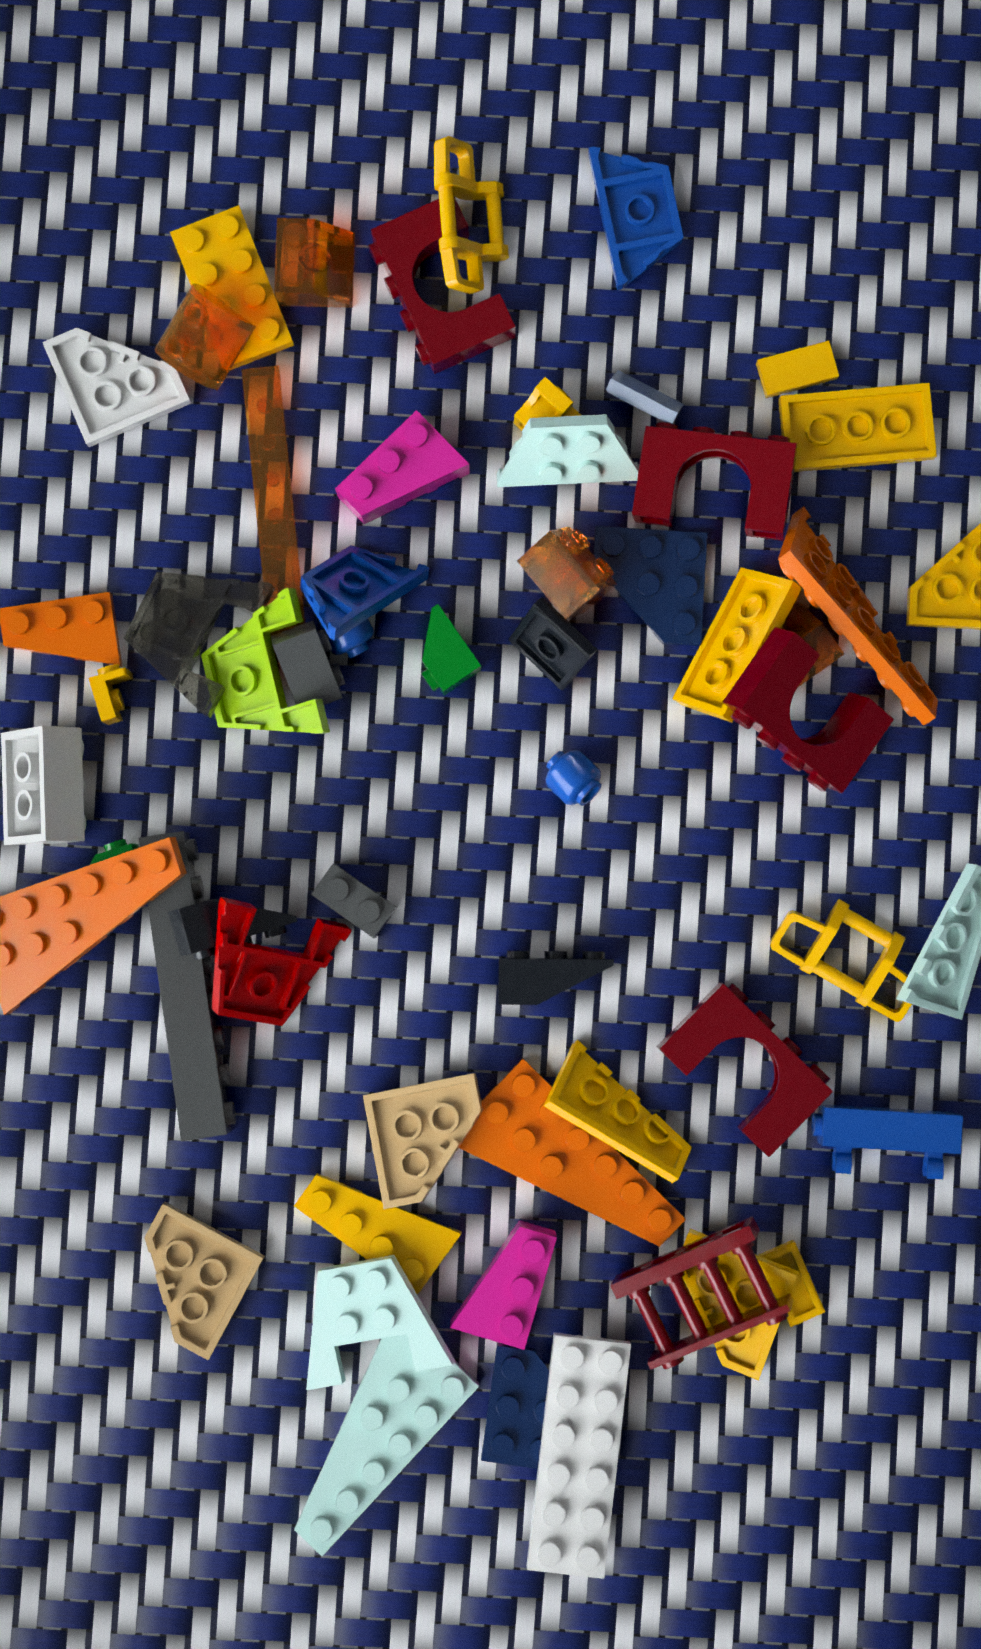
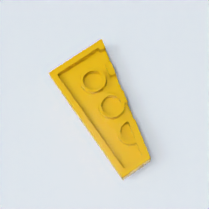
M576 1040L571 1045L543 1106L671 1183L678 1180L692 1147L657 1114L652 1115L640 1104V1098L630 1088L626 1091L611 1077L613 1072L602 1062L598 1064L585 1052L587 1048L579 1040Z
M318 1173L294 1205V1207L365 1259L395 1255L417 1295L462 1233L459 1230L451 1227L448 1228L432 1221V1219L419 1214L416 1215L399 1207L384 1209L382 1200Z

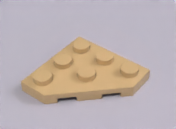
M476 1073L363 1095L383 1208L399 1207L425 1200L483 1112Z
M164 1202L144 1237L148 1252L151 1253L163 1304L166 1305L174 1342L209 1360L265 1256L171 1204Z

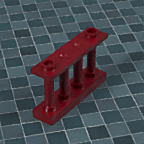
M753 1216L616 1275L610 1285L616 1299L628 1295L630 1299L635 1300L658 1347L657 1350L652 1352L647 1362L650 1370L661 1365L664 1369L672 1368L683 1362V1356L764 1322L768 1326L775 1325L789 1316L788 1312L791 1311L794 1302L791 1293L776 1299L752 1250L754 1246L753 1241L756 1240L760 1231ZM732 1251L733 1255L738 1254L762 1304L742 1314L717 1264L719 1261L718 1256ZM696 1265L699 1270L703 1269L727 1318L726 1321L706 1328L682 1278L685 1275L684 1270ZM661 1280L664 1285H669L692 1332V1335L673 1343L648 1293L651 1290L650 1285Z

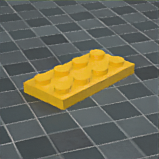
M239 205L170 232L225 372L294 346Z
M930 383L783 395L778 399L782 436L790 438L792 443H797L794 472L934 460L937 457Z
M741 567L672 699L682 706L732 723L733 719L730 716L733 711L722 701L775 627L782 628L802 587L792 580Z

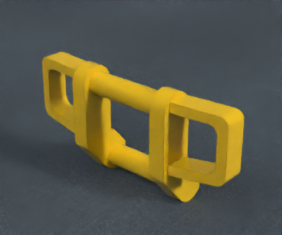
M446 136L434 142V188L439 192L442 238L439 239V251L441 253L447 287L473 294L484 289L482 262H498L509 258L508 245L504 244L501 198L504 196L503 183L497 181L476 182L472 146L464 141ZM450 152L456 154L458 158L459 175L450 173ZM454 196L462 200H486L489 243L480 244L457 236ZM458 259L464 260L467 263L468 280L463 279L460 275Z
M840 899L833 906L825 924L797 911H789L770 941L772 950L800 966V970L809 975L812 972L856 997L855 1002L864 1007L869 1006L896 1022L904 1018L912 1005L902 1002L899 1008L891 1009L873 999L889 972L905 983L908 975L894 965L905 937L896 931L890 933L850 910L849 904ZM793 922H799L820 932L804 958L780 944V940ZM842 922L884 946L879 960L864 984L820 960Z

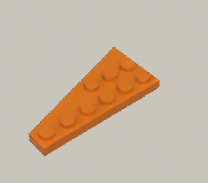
M803 506L791 517L778 557L781 570L789 579H795L804 589L805 597L812 606L822 609L828 616L832 629L838 635H844L850 641L856 656L862 662H868L872 666L881 685L887 690L892 689L900 698L904 711L910 717L915 716L923 726L936 718L938 699L914 664L910 661L903 663L900 651L896 645L898 641L891 631L883 634L873 619L878 615V612L846 566L841 563L837 565L834 563L833 555L829 548L831 544L824 534L818 537L813 533L806 522L811 516Z
M176 837L162 839L0 896V1004L4 1015L15 1011L28 997L40 991L46 986L47 982L61 971L69 968L104 940L116 927L133 917V914L149 901H153L187 874Z
M522 1058L481 1100L483 1112L459 1148L660 1247L686 1218L616 1149L544 1107L543 1105L552 1086Z

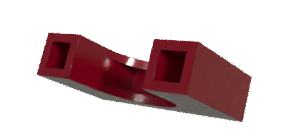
M454 196L457 236L469 239L468 224ZM439 199L371 229L373 243L368 245L376 265L383 264L388 273V277L384 278V282L391 298L399 297L404 310L400 311L399 314L407 332L415 331L420 342L415 345V348L423 366L430 364L434 374L515 338L516 327L500 293L456 312L436 310L427 305L417 294L414 280L419 267L427 258L440 252L439 239L442 238Z
M658 422L655 427L646 426L632 510L635 523L672 527L678 487L685 473L701 461L714 458L725 459L738 465L746 473L751 483L745 523L746 536L784 541L797 457V443H792L790 438L780 435H770L767 440L752 438L753 435L744 431H731L730 435L715 434L714 429L700 426L693 427V431L679 430L677 425L666 422Z
M775 627L722 702L733 711L730 717L746 729L752 727L759 733L756 737L758 741L771 750L775 751L778 748L784 753L781 759L787 765L799 772L803 769L808 773L809 776L806 780L822 792L829 788L843 793L894 719L870 698L849 692L822 730L810 737L800 739L791 724V701L796 689L820 654L795 632Z
M719 982L657 1045V1048L687 1076L718 1044L725 1040L744 1037L753 1039L761 1044L768 1052L773 1063V1084L763 1101L737 1127L765 1155L770 1157L832 1094L833 1091L826 1085L830 1078L816 1064L813 1063L808 1067L799 1058L803 1053L802 1050L787 1036L781 1041L771 1031L776 1025L761 1010L754 1014L744 1004L748 997L736 985L731 983L727 987L724 983Z

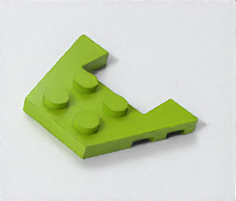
M286 588L277 594L278 597L270 604L262 606L255 611L253 617L241 627H235L201 654L218 727L315 734L330 733L322 699H313L287 707L270 633L301 623L303 618L296 589Z

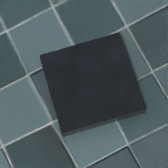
M543 597L533 604L508 639L562 691L572 682L597 651V648Z

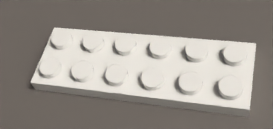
M554 1333L526 1565L527 1570L601 1579L605 1577L631 1350L630 1341Z

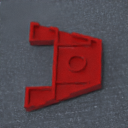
M220 897L218 903L212 1010L221 1016L283 1026L311 988L308 985L310 980L320 967L326 968L333 958L330 953L340 940L346 941L352 929L344 923L317 918L304 953L247 943L244 941L257 909L251 903Z

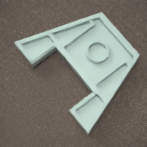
M395 1255L324 1267L318 1271L306 1390L340 1385L346 1381L338 1347L340 1345L407 1334L415 1372L454 1364L455 1359Z

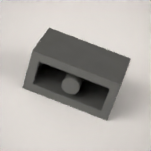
M314 620L271 636L273 648L296 705L313 699H322L323 704L326 705L343 698L339 686L346 683L339 664L331 665L326 652L331 651L332 647L325 629L318 631Z
M334 863L311 894L372 938H377L398 908Z

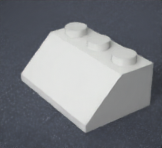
M38 726L1 733L4 845L85 841L86 818L84 815L83 797L85 780L83 778L82 762L84 753L82 728Z

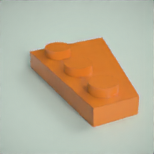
M110 592L0 608V625L3 645L5 647L109 665L119 664L120 667H123L113 596Z

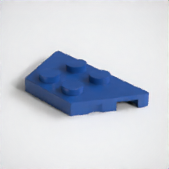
M593 146L588 148V156L616 289L621 290L683 242L684 236L669 166L652 161L642 162L637 157L623 154L622 157L600 152L601 148Z
M350 545L301 576L300 589L329 638L336 640L428 579L430 568L423 564H418L416 570L395 565L396 557L375 554L367 549Z

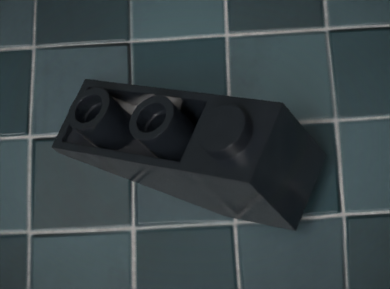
M214 898L168 912L181 956L193 954L194 959L199 960L215 955L218 903L220 899ZM255 907L257 910L244 942L253 943L251 936L264 932L265 938L287 933L286 925L298 922L297 917Z
M507 951V958H499L498 1003L499 1005H538L614 965V960L605 959V952L582 951V959H567V951H544V958H529V951Z

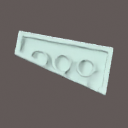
M970 863L966 864L896 998L897 1000L960 1020L963 1018L981 957V866Z

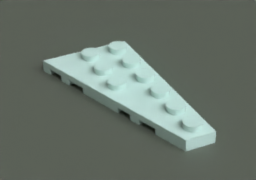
M407 1334L381 1338L294 1531L316 1552L323 1556L479 1387V1382L456 1360L451 1366L415 1372Z

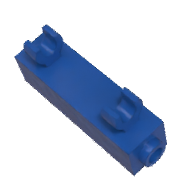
M821 1104L818 1113H813L811 1131L812 1136H817L819 1144L834 1147L832 1171H835V1173L851 1174L852 1148L925 1152L922 1175L927 1176V1179L943 1180V1153L961 1154L963 1115L955 1112Z

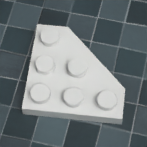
M74 328L42 342L88 447L191 404L180 375L172 364L162 360L157 361L142 355L136 350L113 341L103 340L79 328Z

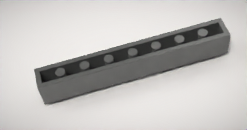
M180 831L140 837L138 839L139 847H143L168 837H176L187 874L157 898L148 902L181 1141L227 1135L232 1131L231 1125L236 1124V1112L233 1101L227 1102L225 1087L231 1086V1077L228 1064H222L220 1049L225 1048L224 1030L222 1026L216 1025L215 1012L212 1010L213 989H211L209 974L214 973L213 955L199 960H195L193 954L181 956L168 914L169 911L199 903V899L204 898L201 876H195L193 861L199 860L196 839H190L188 832Z

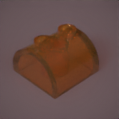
M193 283L154 350L166 363L183 375L203 386L218 390L256 326L205 287Z

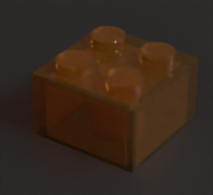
M570 527L550 530L517 560L566 620L585 613L617 584L612 578L614 572L609 564L601 557L596 559L587 548L590 546L587 538L578 529L572 530Z

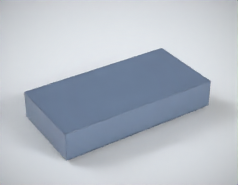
M619 370L612 376L606 388L607 392L666 423L673 424L684 405Z

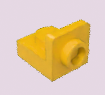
M119 664L102 667L97 670V676L89 678L101 722L111 725L123 721L120 711L125 710L120 690L118 688L113 689L112 685L131 680L133 677L130 670L125 667L120 668Z

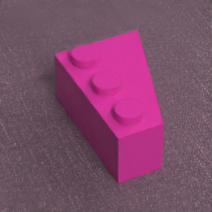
M416 410L347 476L335 490L338 498L363 524H366L406 505V502L425 493L429 494L452 480L460 479L470 474V466Z
M519 1220L481 1278L473 1286L461 1307L451 1318L450 1328L525 1350L557 1240L556 1231Z

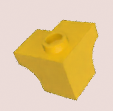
M544 377L535 387L528 400L514 414V425L522 431L530 418L581 416V414L572 407L573 401L561 388L555 386Z

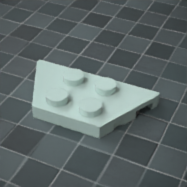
M606 414L530 418L522 430V437L515 442L510 450V459L504 469L499 468L497 472V487L637 481L639 464L637 462L634 463L629 456L626 444L621 436L615 434L614 425Z

